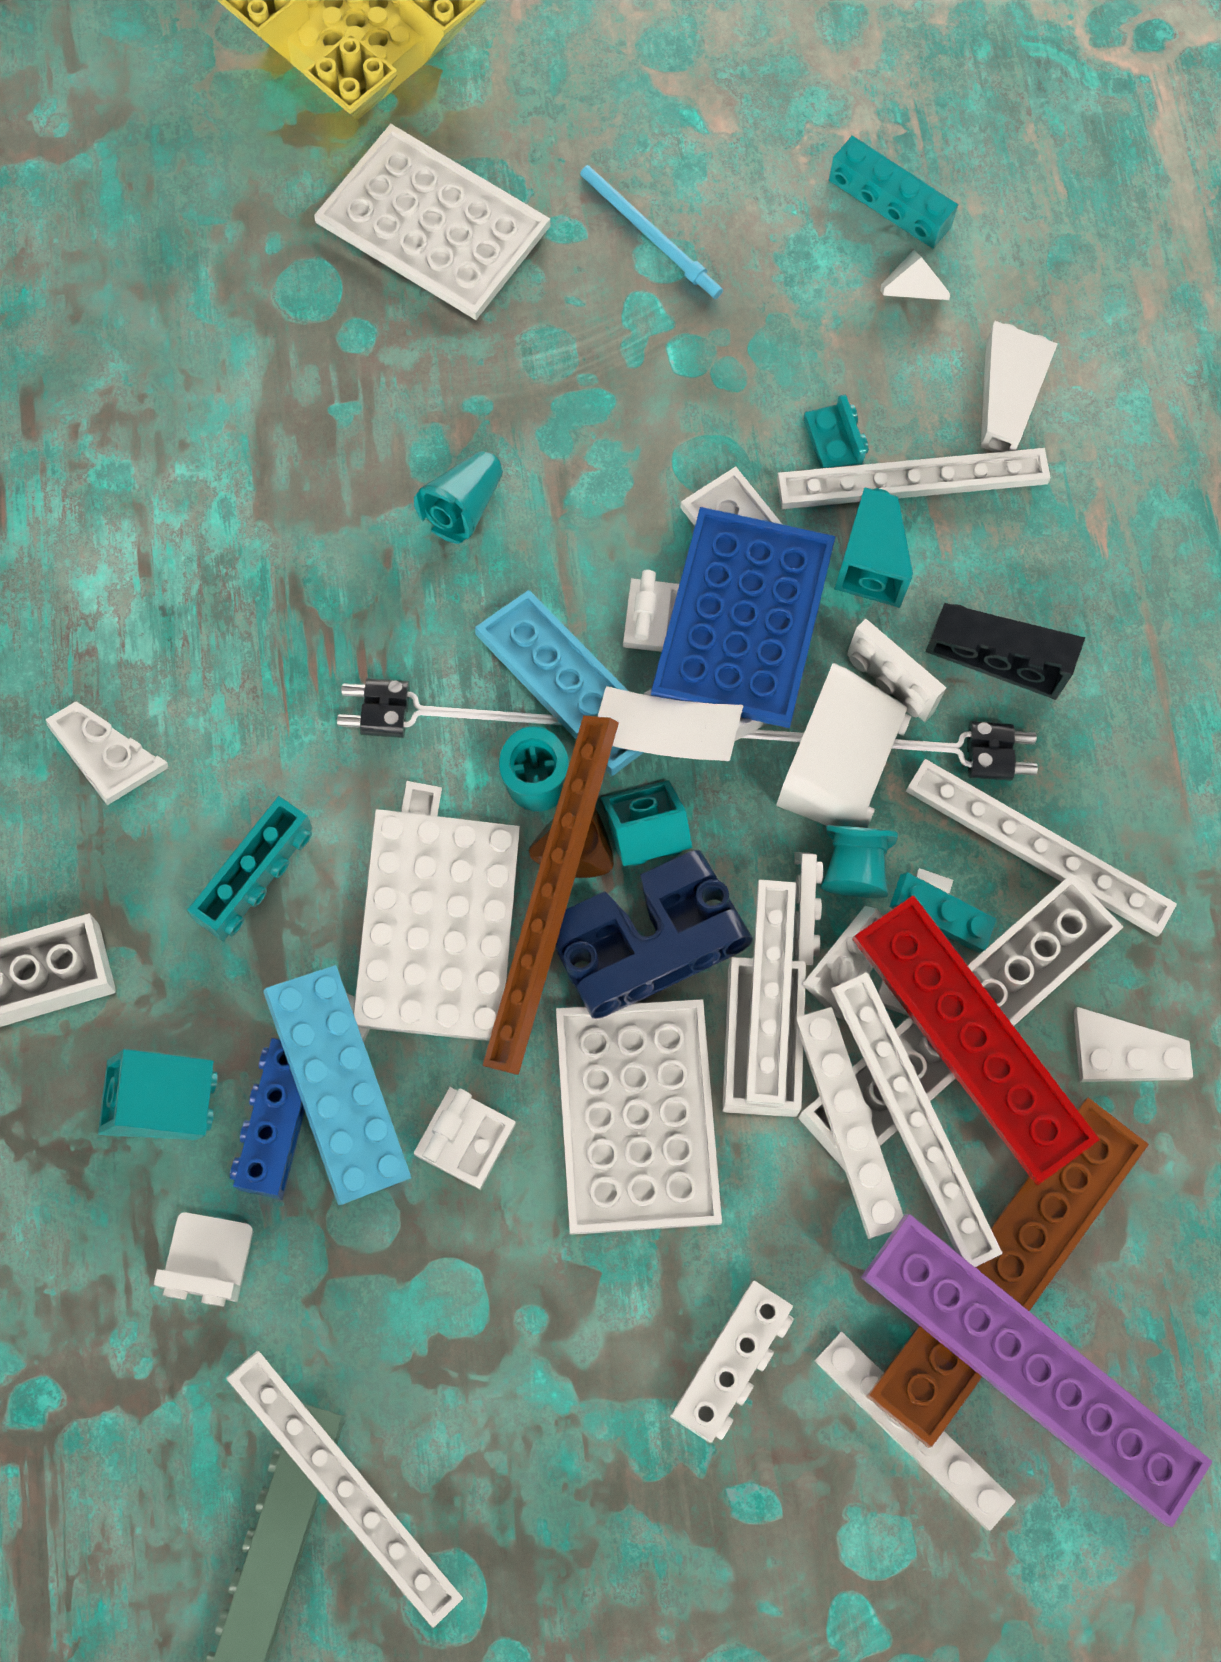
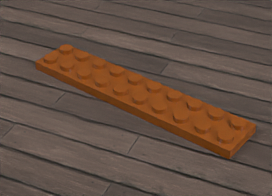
M1089 1097L1081 1103L1077 1110L1100 1140L1037 1186L1028 1175L990 1227L1003 1254L975 1267L1028 1311L1034 1306L1149 1145ZM918 1325L866 1397L926 1447L931 1448L982 1376Z

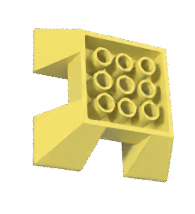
M487 0L217 1L294 65L350 115L359 120L447 46Z

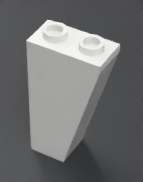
M994 321L986 342L981 448L992 452L1016 451L1058 343L1049 341L1044 336L1033 335L1019 330L1014 325Z

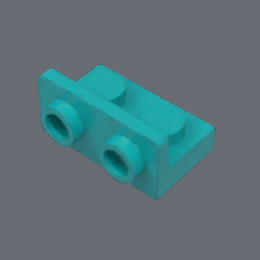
M846 394L839 395L836 405L804 413L803 420L820 469L863 464L865 455L869 451L868 441L865 434H860L856 407L854 404H849Z

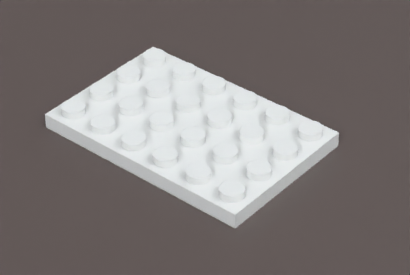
M392 124L386 128L314 215L315 222L475 320L478 319L550 228V218Z
M376 809L353 1012L358 1028L490 1041L507 979L520 826Z
M703 999L636 1003L599 1019H593L586 1007L556 1008L570 1235L721 1225L722 1216Z

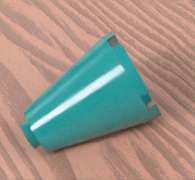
M479 451L421 487L414 496V507L420 519L424 521L427 518L434 525L431 531L448 542L460 544L465 539L468 540L473 535L503 475L500 460L492 453Z

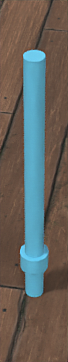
M589 165L581 170L580 175L685 272L684 276L693 285L698 284L713 299H717L722 294L723 289L707 275V269L698 261L693 262Z

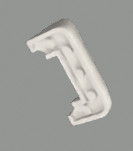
M833 663L784 781L776 806L826 826H861L868 828L875 811L874 808L869 807L887 758L897 733L904 736L911 719L910 715L905 714L907 706L847 668Z

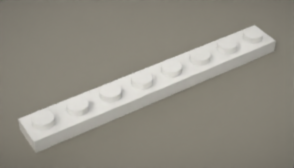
M1045 448L780 472L777 476L781 509L860 502L864 487L869 489L880 488L886 490L891 495L898 496V498L1046 485L1051 477Z
M924 759L906 790L910 795L1055 879L1063 882L1068 876L1073 874L1105 908L1156 937L1163 931L1177 903L927 759Z
M866 972L832 988L834 997L955 1251L974 1267L1003 1254L869 973Z
M256 1351L226 1377L227 1381L428 1624L434 1628L463 1597L263 1355Z

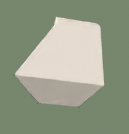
M915 250L884 280L880 289L882 294L887 296L939 300L950 299L949 291Z

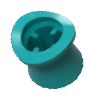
M535 726L519 729L508 738L501 750L499 770L512 800L520 807L533 812L546 811L558 805L568 770V755L559 738L547 729Z
M827 825L826 833L833 840L834 851L821 884V889L829 893L853 897H888L885 854L888 849L896 844L898 833L891 830Z

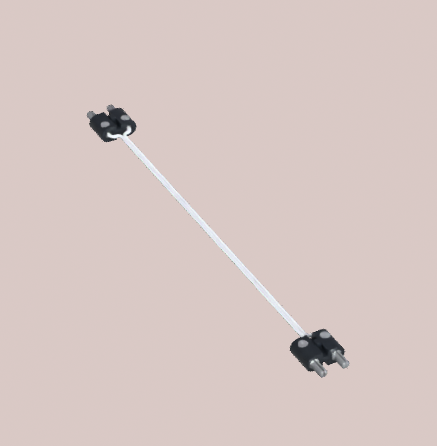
M366 678L365 685L342 684L341 693L343 696L364 697V704H362L361 715L339 714L337 717L338 726L360 728L361 735L404 738L406 727L412 726L420 715L562 725L553 715L422 706L419 704L416 694L410 692L409 681ZM409 697H411L418 711L414 712L411 720L406 722ZM970 721L968 732L960 735L958 743L895 739L892 749L956 753L959 756L960 762L968 767L969 778L1012 781L1014 774L1036 775L1038 772L1037 763L1016 762L1015 750H1013L1014 743L1034 745L1037 735L1035 732L1015 731L1014 724ZM757 729L742 738L801 742L804 733ZM965 737H967V752H969L968 761L965 760L964 753L958 749L963 745Z

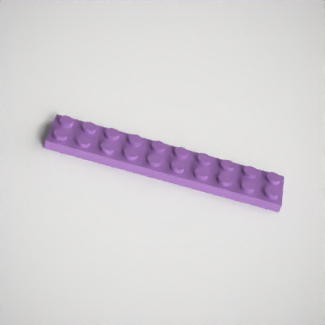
M904 1215L861 1278L1163 1525L1173 1527L1213 1461L912 1215Z

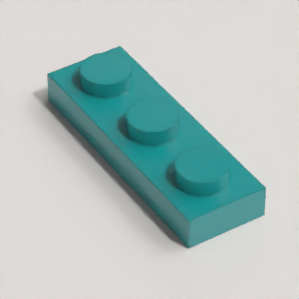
M909 872L900 874L889 906L890 908L894 909L914 895L946 937L977 953L987 949L996 918Z

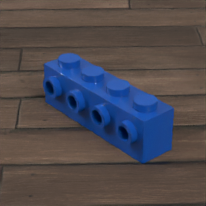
M271 1038L269 1048L264 1047L260 1056L259 1069H262L263 1073L260 1084L255 1083L251 1090L249 1105L254 1107L250 1121L245 1120L242 1125L240 1142L244 1143L241 1157H235L233 1160L230 1179L234 1180L233 1186L238 1191L283 1200L305 1109L280 1039Z

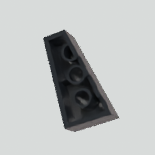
M944 603L925 652L1057 700L1074 673L1086 637L968 609L958 604Z

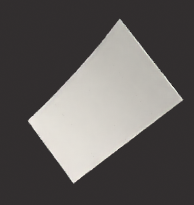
M606 686L597 717H610L619 722L613 742L614 747L671 757L730 761L743 705L680 701Z

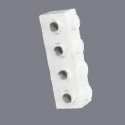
M753 1281L750 1283L670 1417L709 1443H712L715 1436L722 1440L734 1420L728 1416L736 1402L742 1406L754 1387L753 1384L748 1382L757 1368L763 1372L773 1356L774 1351L769 1349V1346L775 1336L778 1335L783 1338L791 1326L794 1318L789 1313L793 1305L758 1282Z

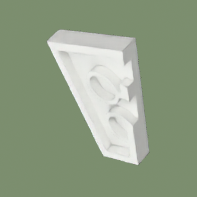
M865 906L802 984L826 1008L832 1007L836 1018L845 1020L831 989L866 972L870 974L873 968L852 939L856 934L883 916L877 908Z

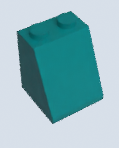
M864 487L834 589L900 608L911 582L913 570L899 498L880 488L869 489Z
M128 1049L121 1050L108 1059L106 1063L98 1135L197 1140L206 1136V1131H210L213 1123V1109L209 1108L210 1094L215 1092L217 1085V1072L213 1071L214 1060Z

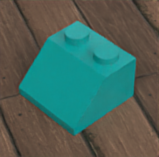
M669 780L601 797L613 843L623 866L641 865L649 859L664 855L675 856L683 850L693 848L686 809Z

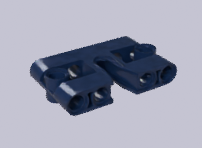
M693 850L640 874L649 918L656 930V933L651 936L640 935L629 916L606 891L566 909L555 950L567 970L569 980L576 987L593 1019L603 1018L739 954L753 942L752 935L729 898L727 886L718 880L702 851ZM710 900L720 901L717 905L706 904ZM578 962H589V964L586 967H575V964H577Z

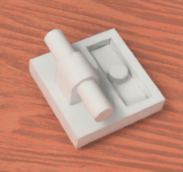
M651 570L642 571L641 579L631 578L623 641L624 648L662 652L680 584L655 581L656 573Z
M449 1087L413 1154L481 1191L510 1137L516 1121L472 1099V1095L460 1088L457 1091Z

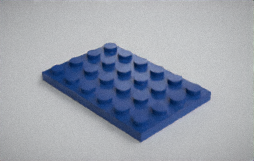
M700 507L654 678L651 696L709 704L743 705L741 718L790 728L836 536Z

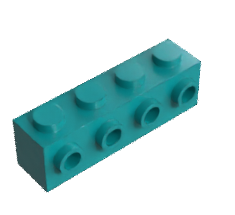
M853 135L833 157L829 175L830 182L930 248L934 249L952 227L959 204Z
M278 795L188 908L187 911L194 922L222 942L225 941L228 935L234 936L242 927L245 921L243 916L251 906L257 907L267 894L266 887L273 878L278 879L285 873L290 864L288 859L295 850H302L312 836L310 831L313 828L308 815Z

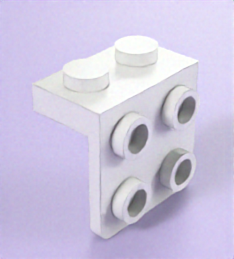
M186 1212L181 1213L176 1221L165 1270L157 1269L154 1285L164 1289L163 1296L186 1300L187 1293L202 1296L201 1303L224 1307L226 1300L238 1302L253 1236V1228L247 1223Z

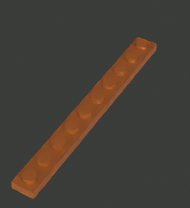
M583 715L482 1066L519 1075L619 722L610 717Z

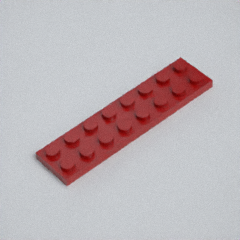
M914 895L853 937L852 940L1036 1186L1100 1140Z

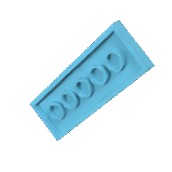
M530 590L475 627V635L575 739H577L583 715L598 716L606 686L628 691ZM612 746L606 771L612 777L644 752Z
M334 965L265 988L263 992L338 1206L412 1178L337 966Z

